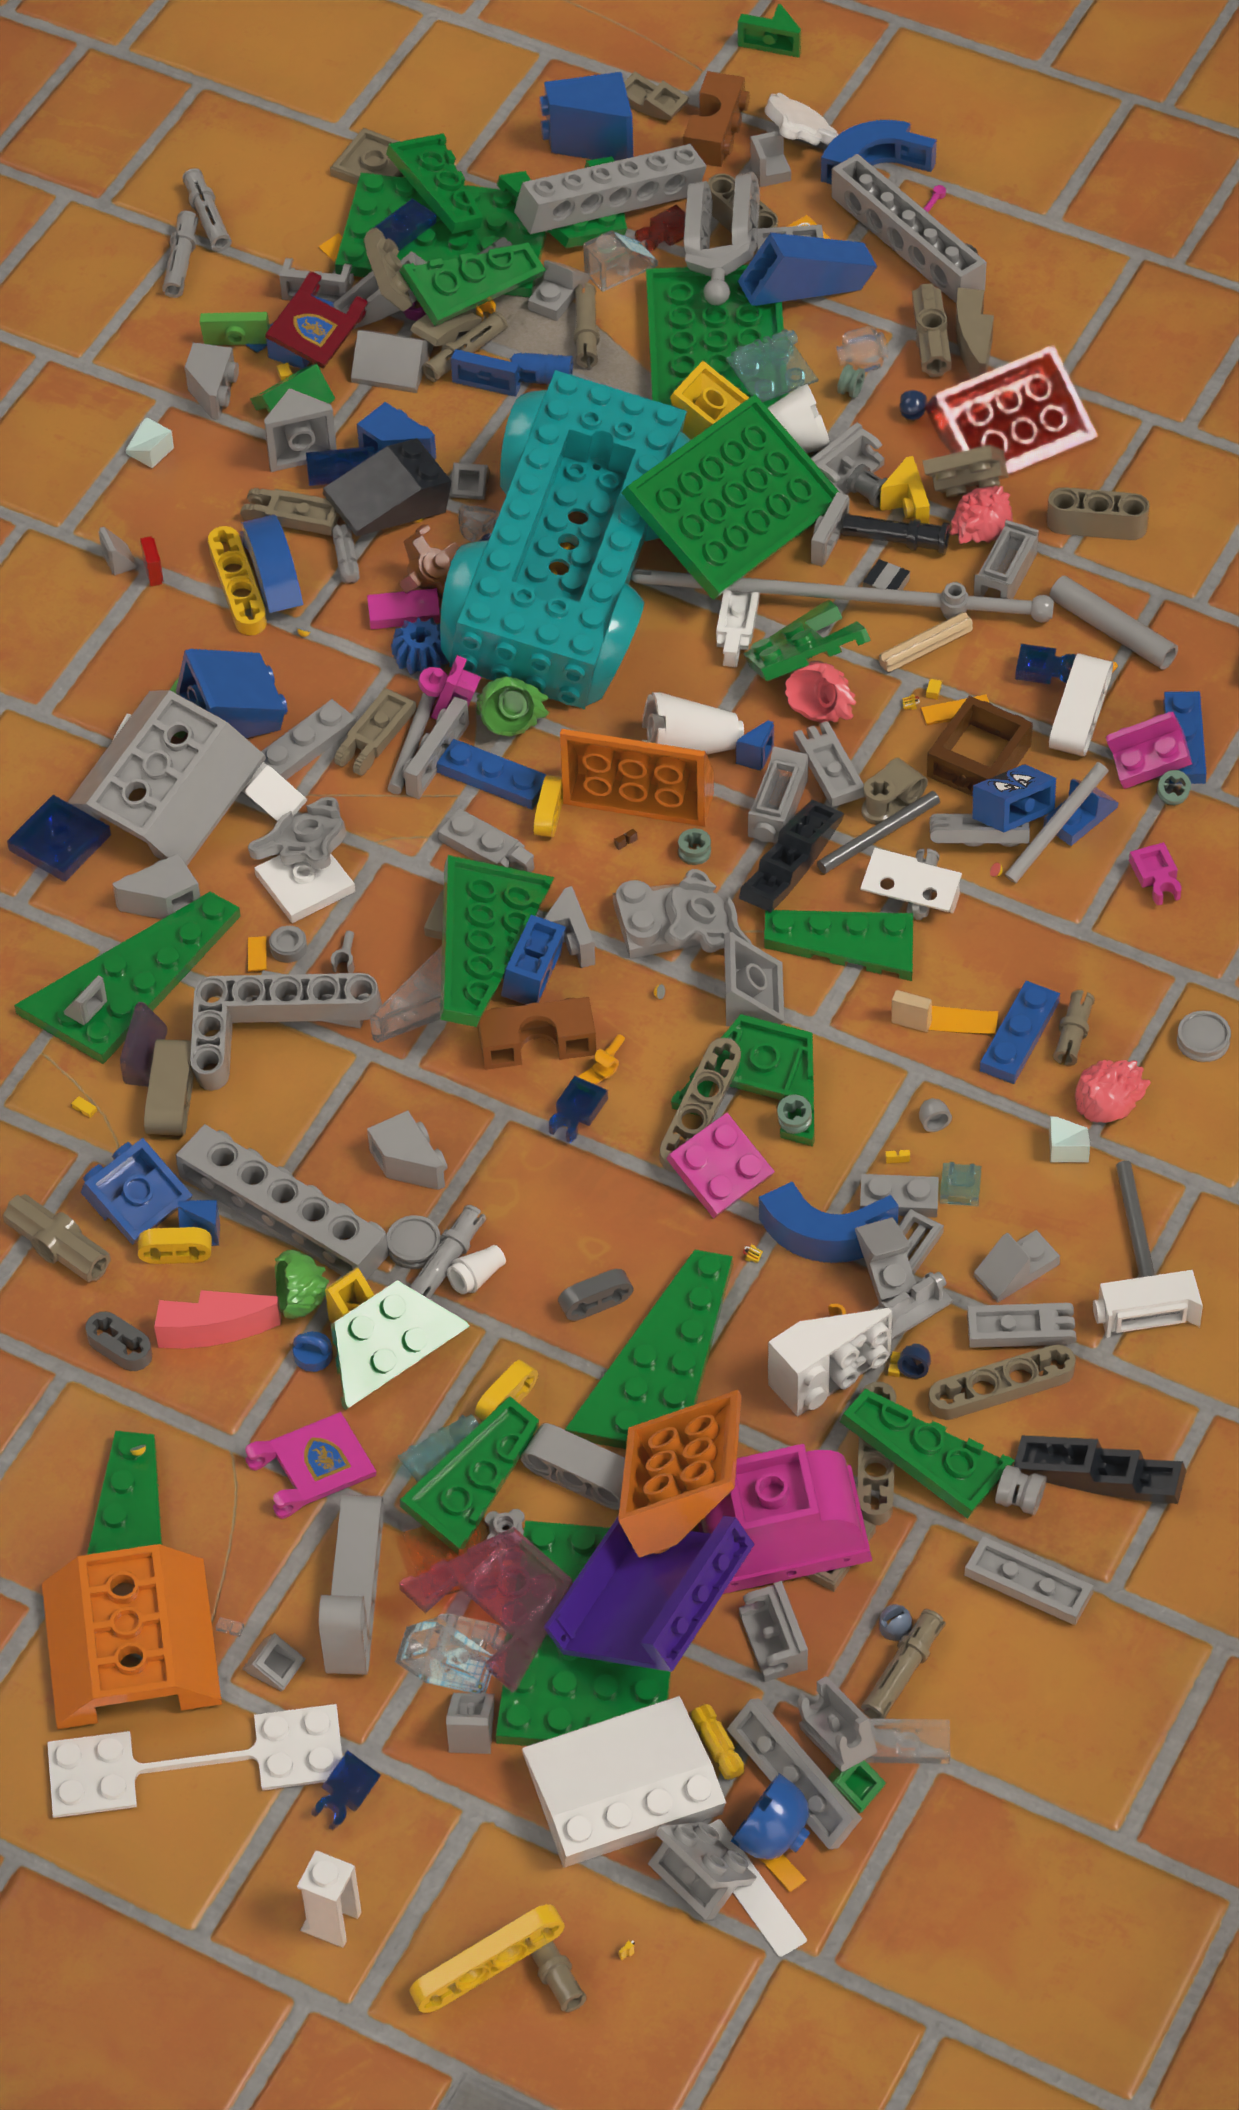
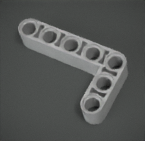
M365 973L234 975L203 978L198 982L194 991L190 1054L191 1066L198 1084L205 1090L213 1091L222 1088L228 1082L233 1023L372 1019L378 1015L382 1008V1000L376 980L371 975ZM364 993L371 994V995H370L368 998H366V999H363V1000H358V999H356L357 996H359L360 994H364ZM287 995H295V998L290 1001H281ZM323 995H333L332 998L328 1000H318ZM215 996L221 997V998H220L218 1001H216V1002H213V1003L207 1002V1001H208L210 998H212V997H215ZM249 996H259L252 1002H244ZM211 1030H219L214 1036H205ZM208 1064H217L212 1070H203Z
M342 1495L331 1595H321L319 1606V1632L326 1673L367 1675L369 1671L384 1518L383 1496Z

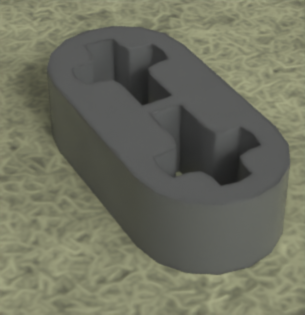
M613 1269L568 1287L560 1294L558 1302L567 1319L577 1321L624 1302L631 1296L634 1288L624 1270Z
M110 1312L95 1313L86 1322L85 1329L89 1345L117 1365L129 1371H138L147 1367L151 1362L152 1348L149 1338L115 1314ZM108 1328H111L112 1336L105 1332L98 1336V1329L106 1331ZM126 1347L134 1351L140 1347L141 1353L138 1354L133 1351L128 1355Z

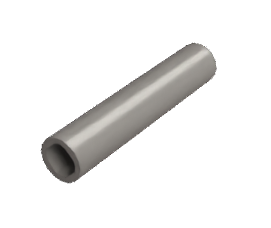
M1067 576L1060 577L1053 585L1050 597L1055 603L1162 670L1168 668L1174 661L1178 653V646Z

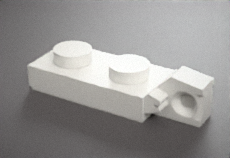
M726 590L723 593L716 630L717 647H724L723 666L737 667L740 649L749 650L761 593Z

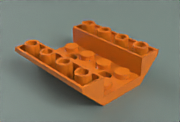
M161 1544L77 1556L42 1582L57 1729L99 1723L97 1707L171 1695H178L181 1710L222 1704L203 1558ZM121 1583H129L134 1586L132 1592L125 1596H118L112 1592L114 1587ZM129 1654H138L143 1658L134 1667H125L120 1663Z

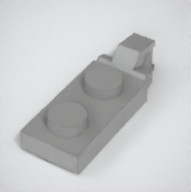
M460 808L438 831L440 842L475 861L532 872L535 869L534 855L527 851L521 842Z

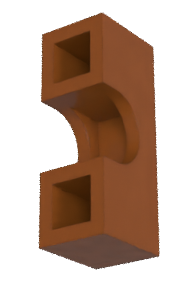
M711 71L706 73L699 92L700 116L691 114L683 135V145L691 144L706 165L722 167L726 154L730 155L732 153L734 144L733 133L739 132L742 122L741 111H746L749 105L750 92L745 91V77Z
M589 997L566 998L560 1001L529 1003L523 1006L492 1008L484 1012L478 1024L485 1070L522 1065L521 1049L523 1045L536 1038H543L553 1042L557 1047L559 1060L592 1056L596 1053V1032Z

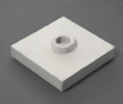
M330 854V865L323 869H315L307 862L284 865L280 855L254 867L255 876L291 923L356 892L355 883L332 854Z

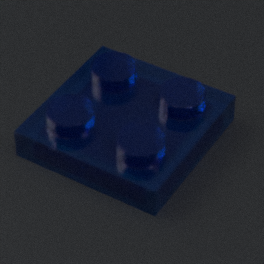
M52 795L7 840L9 851L66 882L111 836L109 825L61 798Z

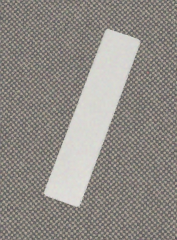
M720 1819L710 1823L709 1826L715 1829L720 1836L718 1840L728 1850L735 1851L743 1856L749 1864L747 1868L757 1877L752 1885L737 1886L733 1893L777 1955L782 1957L806 1943L807 1938L745 1852L730 1842L733 1836Z

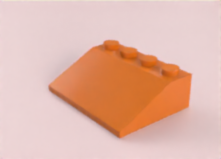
M561 728L560 750L563 804L705 827L714 795V770L706 751Z
M739 1390L628 1428L618 1521L639 1558L652 1553H663L670 1547L677 1545L735 1488L742 1398Z

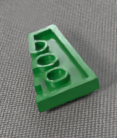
M444 133L388 144L386 155L452 234L481 228L483 216L471 191L466 190L464 186V175L462 171H457L455 166L456 158L452 150H448L446 147L447 139Z
M529 243L489 249L487 253L473 255V253L461 254L458 258L442 260V258L429 260L427 264L415 266L414 263L405 264L399 270L434 327L541 277L546 271Z
M115 1430L87 1555L156 1544L163 1545L157 1450L154 1434ZM146 1445L145 1452L140 1456L133 1455L130 1451L136 1446Z

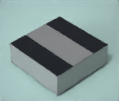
M879 559L863 581V587L903 590L910 580V571Z

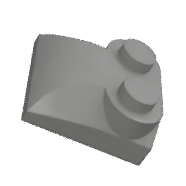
M631 880L621 884L616 893H612L613 905L630 959L700 945L698 941L690 939L684 945L674 947L667 943L664 938L666 931L670 927V921L665 909V901L672 888L677 887L679 884L650 887L645 882Z

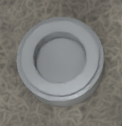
M282 926L273 931L270 936L271 954L280 962L291 963L298 961L307 951L306 935L298 927Z

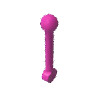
M941 185L935 186L933 188V196L923 209L929 212L938 199L946 196V188Z

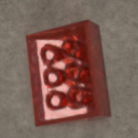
M1054 345L936 393L924 407L938 437L951 454L987 445L994 446L1004 451L1008 475L1098 437Z

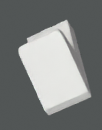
M264 762L242 790L246 796L277 822L289 811H292L294 816L307 802V799Z

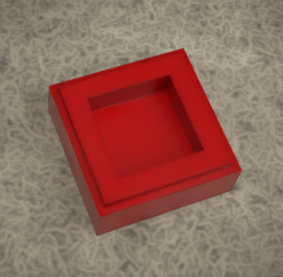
M152 536L140 538L143 562L150 587L161 585L164 581L155 539Z

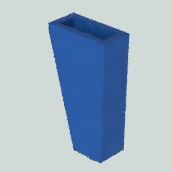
M770 233L738 282L751 305H763L859 291L873 274L877 264L863 242Z

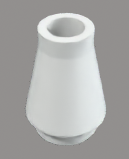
M496 1245L456 1258L452 1261V1266L447 1269L449 1282L460 1294H466L467 1292L475 1293L500 1267L506 1264V1258L502 1250Z

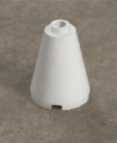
M808 384L799 386L768 407L770 412L806 453L821 451L830 444L821 414L819 415L815 405L816 401Z
M652 692V695L647 697L642 728H647L648 740H642L644 742L706 751V754L735 749L737 740L744 735L743 721H738L736 713L661 692Z

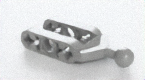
M754 172L740 174L735 178L732 245L709 249L713 205L708 182L702 181L688 185L684 231L685 261L689 270L711 277V281L705 285L703 292L704 298L712 305L719 306L728 300L730 289L724 281L725 276L753 259V252L756 251L760 190Z

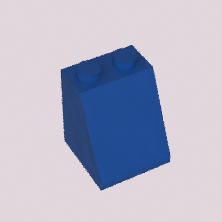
M622 72L544 82L545 96H539L541 115L546 116V120L540 122L543 140H549L552 153L591 160L612 156L614 161L634 157L633 116Z
M188 649L184 651L176 694L228 722L245 738L281 730L284 715L287 714L285 697L283 694H278L274 685L275 679L272 668L269 665H265L260 653Z

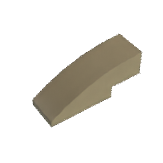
M958 288L955 325L958 348L964 365L976 385L985 388L993 341L994 315L983 314L985 290Z

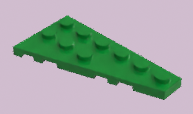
M451 855L447 856L444 865L440 1020L473 1027L478 1026L505 975V969L530 915L536 916L555 877Z

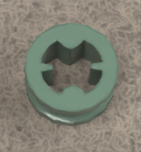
M847 364L843 368L838 381V393L845 394L848 392L850 397L856 398L863 387L865 369L858 368L854 370L853 365Z
M1179 770L1166 772L1160 778L1157 786L1159 798L1168 805L1183 803L1191 790L1189 777ZM1170 779L1173 783L1180 781L1183 784L1180 789L1182 794L1179 796L1174 792L1168 794L1165 791L1168 783L1165 782Z
M698 828L687 829L682 832L678 840V853L681 860L690 865H699L706 862L711 855L710 835ZM693 844H699L701 848L697 846V849H690L689 846L692 848Z
M789 1095L780 1101L777 1112L781 1128L793 1134L807 1130L812 1122V1110L809 1101L800 1095ZM797 1108L801 1109L802 1117L795 1116L793 1120L788 1118V1112L793 1113Z

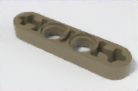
M718 1038L708 1046L661 1143L659 1154L660 1163L669 1172L677 1173L666 1160L667 1156L671 1153L669 1150L674 1151L677 1148L680 1136L688 1141L713 1122L739 1068L741 1051L738 1044L732 1039ZM724 1050L729 1051V1058L731 1060L726 1059L719 1074L714 1071L717 1065V1054L721 1055ZM703 1081H713L718 1086L719 1092L713 1097H704L698 1092L697 1086ZM688 1113H697L702 1117L703 1124L698 1129H688L682 1123L683 1116Z
M1050 1345L941 1379L930 1388L929 1409L939 1419L949 1420L1063 1385L1074 1376L1075 1355L1066 1346ZM1056 1360L1059 1365L1064 1364V1368L1058 1369L1056 1365H1051V1361ZM1021 1369L1027 1371L1032 1378L1025 1383H1018L1013 1381L1009 1375L1013 1371ZM1043 1371V1376H1039V1372ZM979 1381H986L991 1383L995 1389L993 1392L983 1395L975 1392L973 1385ZM961 1388H965V1393H961ZM946 1395L948 1399H953V1403L947 1404L945 1400H940V1396Z
M872 1382L862 1390V1392L865 1389L870 1390L896 1403V1393L887 1383ZM859 1437L857 1494L864 1520L874 1525H882L891 1518L893 1512L894 1463ZM872 1463H879L885 1466L887 1472L881 1477H872L866 1473L865 1468ZM871 1490H879L880 1506L878 1510L871 1509Z

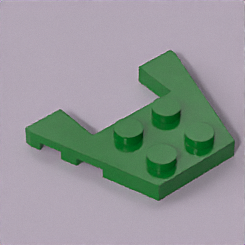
M611 156L587 160L584 168L614 162V159ZM526 171L499 175L497 186L504 193L507 190L516 197L515 203L517 204L522 183L531 181ZM623 212L546 231L565 248L619 239L614 232L625 236L627 225Z
M827 600L772 636L755 642L751 649L743 654L749 667L765 681H769L808 666V659L819 653L824 652L827 656L831 657L841 653L842 649L840 646L856 640L859 646L871 641L866 628L857 621L824 638L820 636L816 631L842 619L837 605Z
M740 1014L721 1037L735 1041L741 1051L739 1068L729 1087L782 1100L789 1095H800L806 1098L811 1104V1125L807 1130L796 1134L788 1133L780 1128V1138L813 1146L815 1142L813 1033ZM726 1050L721 1055L717 1054V1065L714 1071L719 1074L726 1059L731 1060L729 1058L730 1052ZM698 1067L689 1076L690 1080L681 1091H677L672 1097V1109L678 1110ZM703 1081L697 1086V1090L704 1097H712L716 1083L713 1081ZM797 1108L793 1113L788 1112V1118L793 1120L795 1116L802 1117L801 1109Z

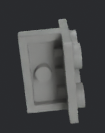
M706 1823L660 1826L656 1831V1835L663 1843L648 1862V1865L705 1920L716 1917L737 1886L752 1885L757 1878L747 1868L749 1866L747 1860L737 1852L728 1850L718 1840L720 1836L717 1831Z

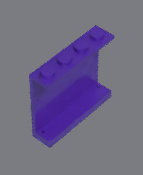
M723 1516L712 1534L690 1531L677 1545L670 1547L667 1551L660 1554L652 1553L639 1558L617 1517L543 1628L564 1655L673 1672L755 1544L736 1517Z

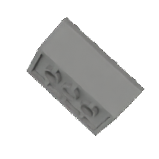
M170 690L149 691L69 799L67 805L96 823L102 817L143 840L157 858L163 860L179 854L186 866H188L266 757L223 719ZM181 731L188 733V737L183 743L173 744L170 742L175 733ZM138 788L146 789V795L141 800H129V795L133 790Z

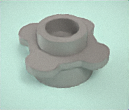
M512 1509L509 1513L500 1514L496 1511L489 1512L485 1516V1524L489 1526L490 1534L487 1536V1543L491 1547L500 1549H512L517 1545H521L524 1534L522 1529V1522L525 1520L524 1513L519 1509ZM503 1526H508L509 1529H508V1530H503L502 1527H503Z

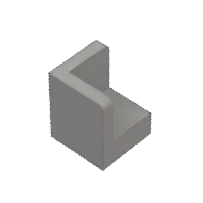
M779 130L750 136V166L757 177L760 187L791 181V169L784 156V137L780 135Z

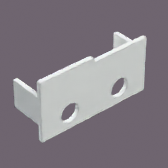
M874 848L860 890L954 914L960 896L959 882L962 873L920 863L914 857ZM883 879H892L895 883L893 888L889 890L883 889L880 886V882ZM927 889H933L936 891L937 897L933 900H926L923 897V892Z

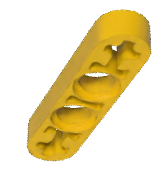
M217 527L209 533V550L233 621L240 633L249 636L259 634L267 625L266 612L240 536L232 527ZM221 542H226L229 545L230 551L224 553ZM230 564H238L242 566V568L236 572H227L224 570V568ZM238 589H248L251 591L245 597L233 595V592ZM245 610H251L252 620H249L245 615Z
M546 1904L529 1911L416 1980L411 1985L409 1991L418 2010L422 2013L434 2012L556 1939L565 1928L564 1922L555 1906Z

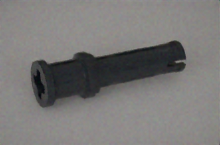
M846 513L842 526L845 528L842 530L843 536L848 535L904 543L910 550H916L918 547L938 550L939 554L944 555L946 554L950 537L949 523H943L940 526L922 523L920 519H914L907 523Z

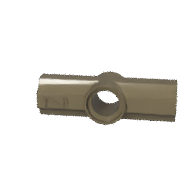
M921 284L918 289L912 291L916 324V344L920 352L922 372L928 373L930 377H940L945 372L951 370L952 365L947 335V316L943 308L941 289L934 287L933 284Z
M26 1194L22 1196L16 1195L8 1203L7 1209L3 1214L4 1223L30 1240L36 1252L43 1259L53 1264L59 1261L87 1282L97 1281L105 1274L106 1268L111 1262L110 1254L84 1236L79 1226L68 1215L62 1212L55 1215Z

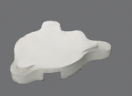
M781 93L770 95L765 107V113L779 127V133L783 137L790 140L801 139L812 145H818L820 141L829 145L839 135L812 108L796 100L789 99Z

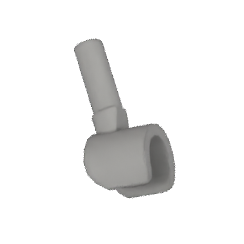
M350 930L345 932L342 948L336 950L331 956L332 969L335 973L337 965L341 962L348 963V973H353L355 970L351 954L354 932Z

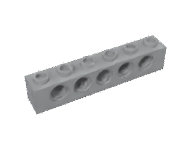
M688 144L522 183L514 212L528 232L534 234L687 198L688 185L702 182L707 166L692 145Z
M859 154L832 168V198L929 281L941 289L955 303H957L958 288L985 290L987 262Z
M204 1124L176 1154L179 1177L342 1276L354 1268H359L367 1280L389 1256L387 1233H385L380 1225L372 1221L367 1222L355 1215L347 1205L335 1203L325 1197L317 1187L313 1185L307 1186L295 1179L287 1169L281 1166L275 1167L265 1161L254 1149H245L235 1143L224 1131H216Z

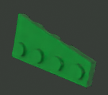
M765 910L764 948L806 958L818 955L830 959V963L845 966L846 962L866 966V971L882 974V971L885 970L898 973L900 979L912 981L913 913L773 910L770 913Z
M867 1389L849 1406L839 1421L967 1519L999 1483L1007 1465L1012 1466L1015 1462L1014 1459L1004 1454L1001 1457H997L983 1450L984 1445L969 1438L966 1442L945 1432L947 1427L933 1420L931 1423H926L913 1417L912 1410Z
M509 1396L400 1499V1507L460 1556L520 1459L521 1454L538 1430L539 1419Z

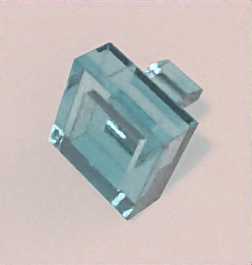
M955 1162L943 1163L940 1203L978 1206L982 1166L955 1164Z

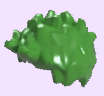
M497 678L488 682L483 687L482 693L476 695L478 698L476 701L477 714L481 716V721L488 730L497 735L512 737L524 733L531 726L537 725L538 718H545L550 713L542 703L548 700V696L542 694L536 687L526 684L523 680L517 678Z
M286 1250L275 1258L276 1293L279 1297L280 1311L284 1317L289 1319L305 1317L316 1309L318 1305H321L324 1296H326L325 1289L329 1284V1280L321 1276L326 1269L325 1267L317 1266L313 1258L302 1254L300 1251Z

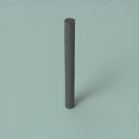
M934 791L927 793L817 861L818 868L822 873L826 874L939 804V796Z
M1121 1161L1117 1163L1116 1169L1139 1278L1154 1276L1155 1273L1132 1165L1130 1161Z

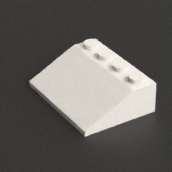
M680 1696L522 1748L563 1868L657 1837L656 1831L660 1826L698 1823L722 1815L726 1804L713 1765Z

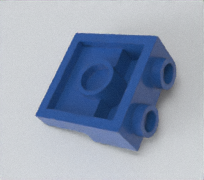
M144 1138L134 1145L130 1142L122 1145L112 1155L114 1160L104 1168L101 1164L92 1168L83 1177L85 1183L81 1189V1194L105 1221L110 1219L132 1245L138 1241L139 1234L142 1231L155 1228L178 1210V1201H190L193 1196Z

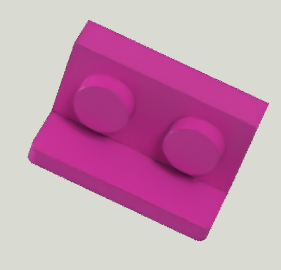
M1174 712L1157 715L1152 719L1131 727L1122 728L1106 736L1107 744L1113 753L1119 780L1124 789L1162 776L1170 770H1178L1192 765L1184 731Z

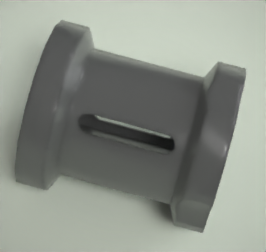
M860 464L849 476L847 489L854 494L858 492L869 499L870 505L878 508L880 507L881 487L888 478L881 479L870 472L869 467Z

